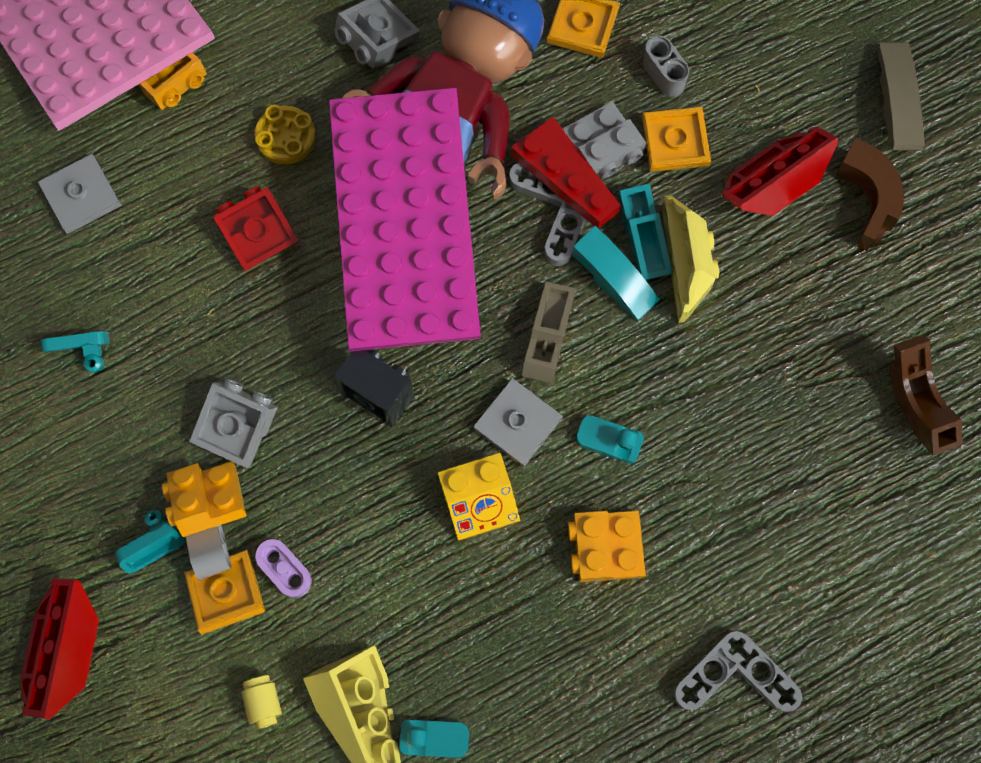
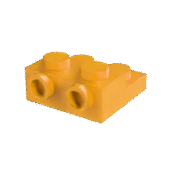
M191 52L139 83L138 86L162 111L167 106H176L181 100V95L189 88L196 89L201 86L207 72L200 59Z
M231 461L204 471L196 463L166 473L168 482L162 484V490L166 501L171 502V506L165 508L170 526H177L182 537L246 517L239 477L234 462Z
M639 511L574 513L573 522H568L569 541H575L576 554H571L572 573L579 575V583L644 578L646 576Z

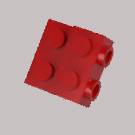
M256 186L242 194L245 198L243 201L235 205L232 201H229L215 209L218 214L213 219L244 271L253 268L299 242L268 187L261 190L259 186Z

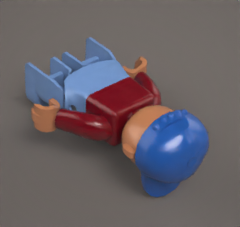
M451 0L449 4L450 10L441 11L438 17V27L442 32L441 45L444 54L435 51L431 52L428 57L412 56L403 59L384 73L366 91L360 89L352 90L346 93L342 99L457 88L464 167L469 159L472 145L483 126V160L476 163L468 175L469 183L476 186L482 176H494L496 179L491 186V191L495 200L500 198L506 189L503 163L509 133L510 113L508 105L501 95L493 91L492 84L505 81L517 70H523L531 63L532 53L535 52L543 34L545 20L542 8L537 0Z

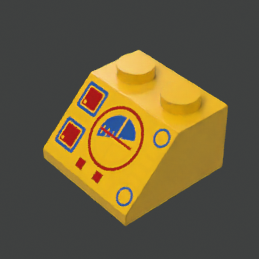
M501 453L438 472L439 481L458 541L520 522L511 483Z

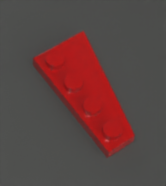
M554 117L511 147L510 155L593 226L600 228L619 212L620 204Z

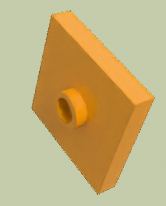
M560 0L547 37V43L604 58L620 3L611 0Z
M702 107L644 112L642 114L650 172L710 166L711 157Z
M247 550L231 555L232 568L213 576L198 580L193 569L184 572L197 628L201 635L265 612L252 560Z

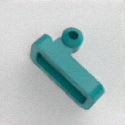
M105 331L40 340L42 352L44 353L83 348V355L85 357L84 367L89 372H99L103 369L104 360L101 357V345H110L109 334Z
M591 415L583 418L576 437L577 444L581 448L627 464L636 462L644 440V435L639 431Z
M151 510L145 516V523L150 527L151 532L144 534L115 552V558L119 567L124 572H137L184 545L185 539L182 537L177 526L171 527L169 521L167 522L159 510Z
M405 720L401 724L400 751L404 755L461 758L468 751L469 730L463 723Z

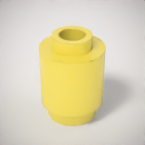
M269 675L243 682L244 691L241 694L248 723H256L257 729L277 724L276 717L281 716L282 711L275 683H271Z

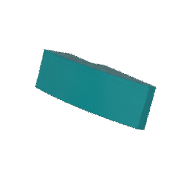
M650 183L616 192L623 224L639 273L645 280L672 274L673 271L659 213H656Z
M596 226L573 246L572 256L594 275L593 281L637 322L659 302V297L639 271Z

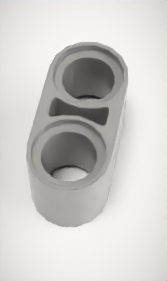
M664 36L651 37L646 43L643 66L664 95L669 97L678 96L685 89L689 67L668 38ZM658 53L661 54L662 57H656L653 54ZM668 76H676V77H678L679 79H678V80H673V79L669 78Z
M221 525L186 536L190 562L198 580L232 568L225 534Z

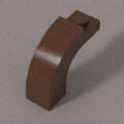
M855 137L836 176L858 186L869 200L870 216L856 244V247L867 251L873 242L879 244L886 230L891 231L898 222L904 204V190L900 176L892 162L880 150Z
M923 334L895 344V363L889 365L891 379L901 409L917 438L932 455L963 445L962 419L945 403L933 377L930 340Z

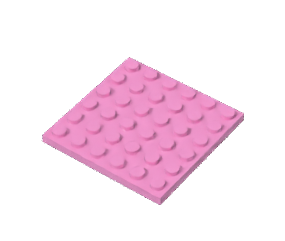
M0 0V42L58 131L215 39L211 29L189 0Z

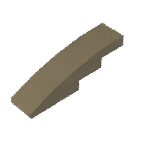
M879 43L877 55L882 70L879 82L884 96L882 112L892 149L924 150L922 108L909 43Z

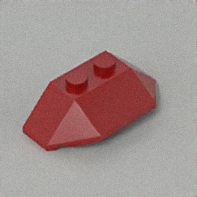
M816 126L810 128L808 132L797 133L775 141L729 174L725 183V189L722 191L723 198L744 211L769 216L775 215L820 183L837 147L838 137Z
M53 578L49 585L50 589L43 596L35 611L20 677L21 698L23 701L22 715L51 719L85 688L94 642L97 637L99 619L79 580Z

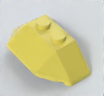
M669 195L664 196L661 211L667 250L673 271L671 277L678 323L688 319L709 293L715 279L719 278V267L717 260H712L711 250L714 249V236L712 231H708L706 220Z

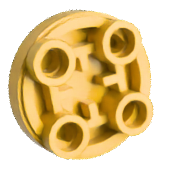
M270 105L266 108L265 113L261 116L255 127V141L259 151L266 159L276 164L287 165L301 161L311 152L316 140L315 128L310 115L293 106Z

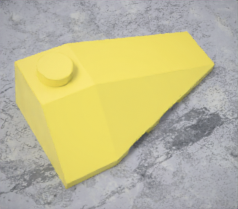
M375 645L330 663L303 678L317 713L351 763H401L398 743L392 739L390 721L394 720L393 709H388L385 689L389 688L388 677Z

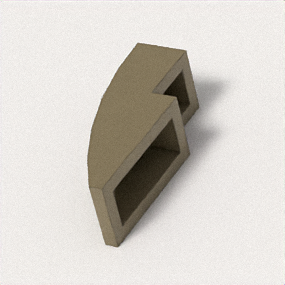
M545 282L524 361L523 377L553 384L576 288Z

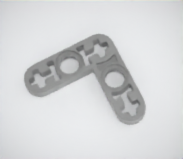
M518 162L510 169V186L519 193L560 207L546 241L544 255L551 265L563 266L572 257L573 246L578 242L586 219L557 194L545 192L543 189L544 183L540 180L538 181V188H534V182H536L537 177ZM523 172L527 173L528 179L519 182L518 176H521ZM570 217L577 221L578 226L576 229L568 231L562 228L560 222L564 218ZM560 237L565 239L563 245L564 253L555 256L553 255V249L558 247Z
M738 631L730 632L724 636L676 685L673 693L674 701L681 709L687 711L698 709L737 671L777 711H794L802 701L799 687L746 634ZM730 639L733 642L741 640L743 644L740 649L747 656L752 651L756 654V657L750 659L744 668L740 665V662L745 659L739 653L731 655L728 651L731 648V645L728 643ZM709 661L718 663L722 669L721 677L716 681L709 680L704 675V666ZM756 662H762L769 668V677L763 682L757 681L752 676L751 669ZM696 673L699 680L704 685L710 687V689L706 692L704 687H701L694 695L697 699L696 703L692 701L685 703L682 700L685 695L682 688L690 689L698 682L692 678ZM777 676L781 681L777 682L776 685L782 691L790 689L792 692L790 694V699L793 701L791 705L787 702L780 704L778 700L781 695L774 688H771L769 692L765 690V687L773 683Z

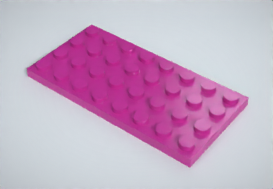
M457 88L329 100L350 352L481 339Z

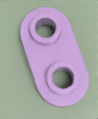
M270 539L259 545L255 555L256 562L283 594L290 598L304 596L312 584L311 575L304 565L279 540ZM273 552H278L280 555L276 563L269 562V556ZM294 576L301 578V583L297 587L290 586V580Z

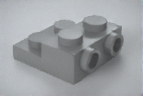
M365 0L338 13L334 28L335 36L339 43L343 45L347 43L354 50L357 61L361 64L367 63L372 69L394 59L399 48L417 40L420 34V30L390 0Z
M613 101L563 128L564 132L599 178L605 179L610 177L617 171L618 167L625 163H635L643 156L646 141L630 119L625 120Z
M225 379L224 382L212 383L189 442L248 468L253 462L262 437L267 436L278 407L271 404L272 398L264 393L254 391L253 395L242 391L244 385L235 380Z

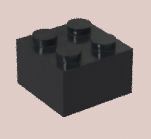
M373 349L352 351L334 375L341 394L391 427H394L414 398L409 373L398 365L394 364L390 367L382 362L383 357Z

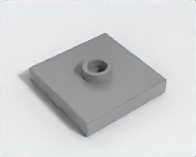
M93 153L38 181L66 234L122 206Z
M512 378L473 426V430L522 467H525L563 419V415Z

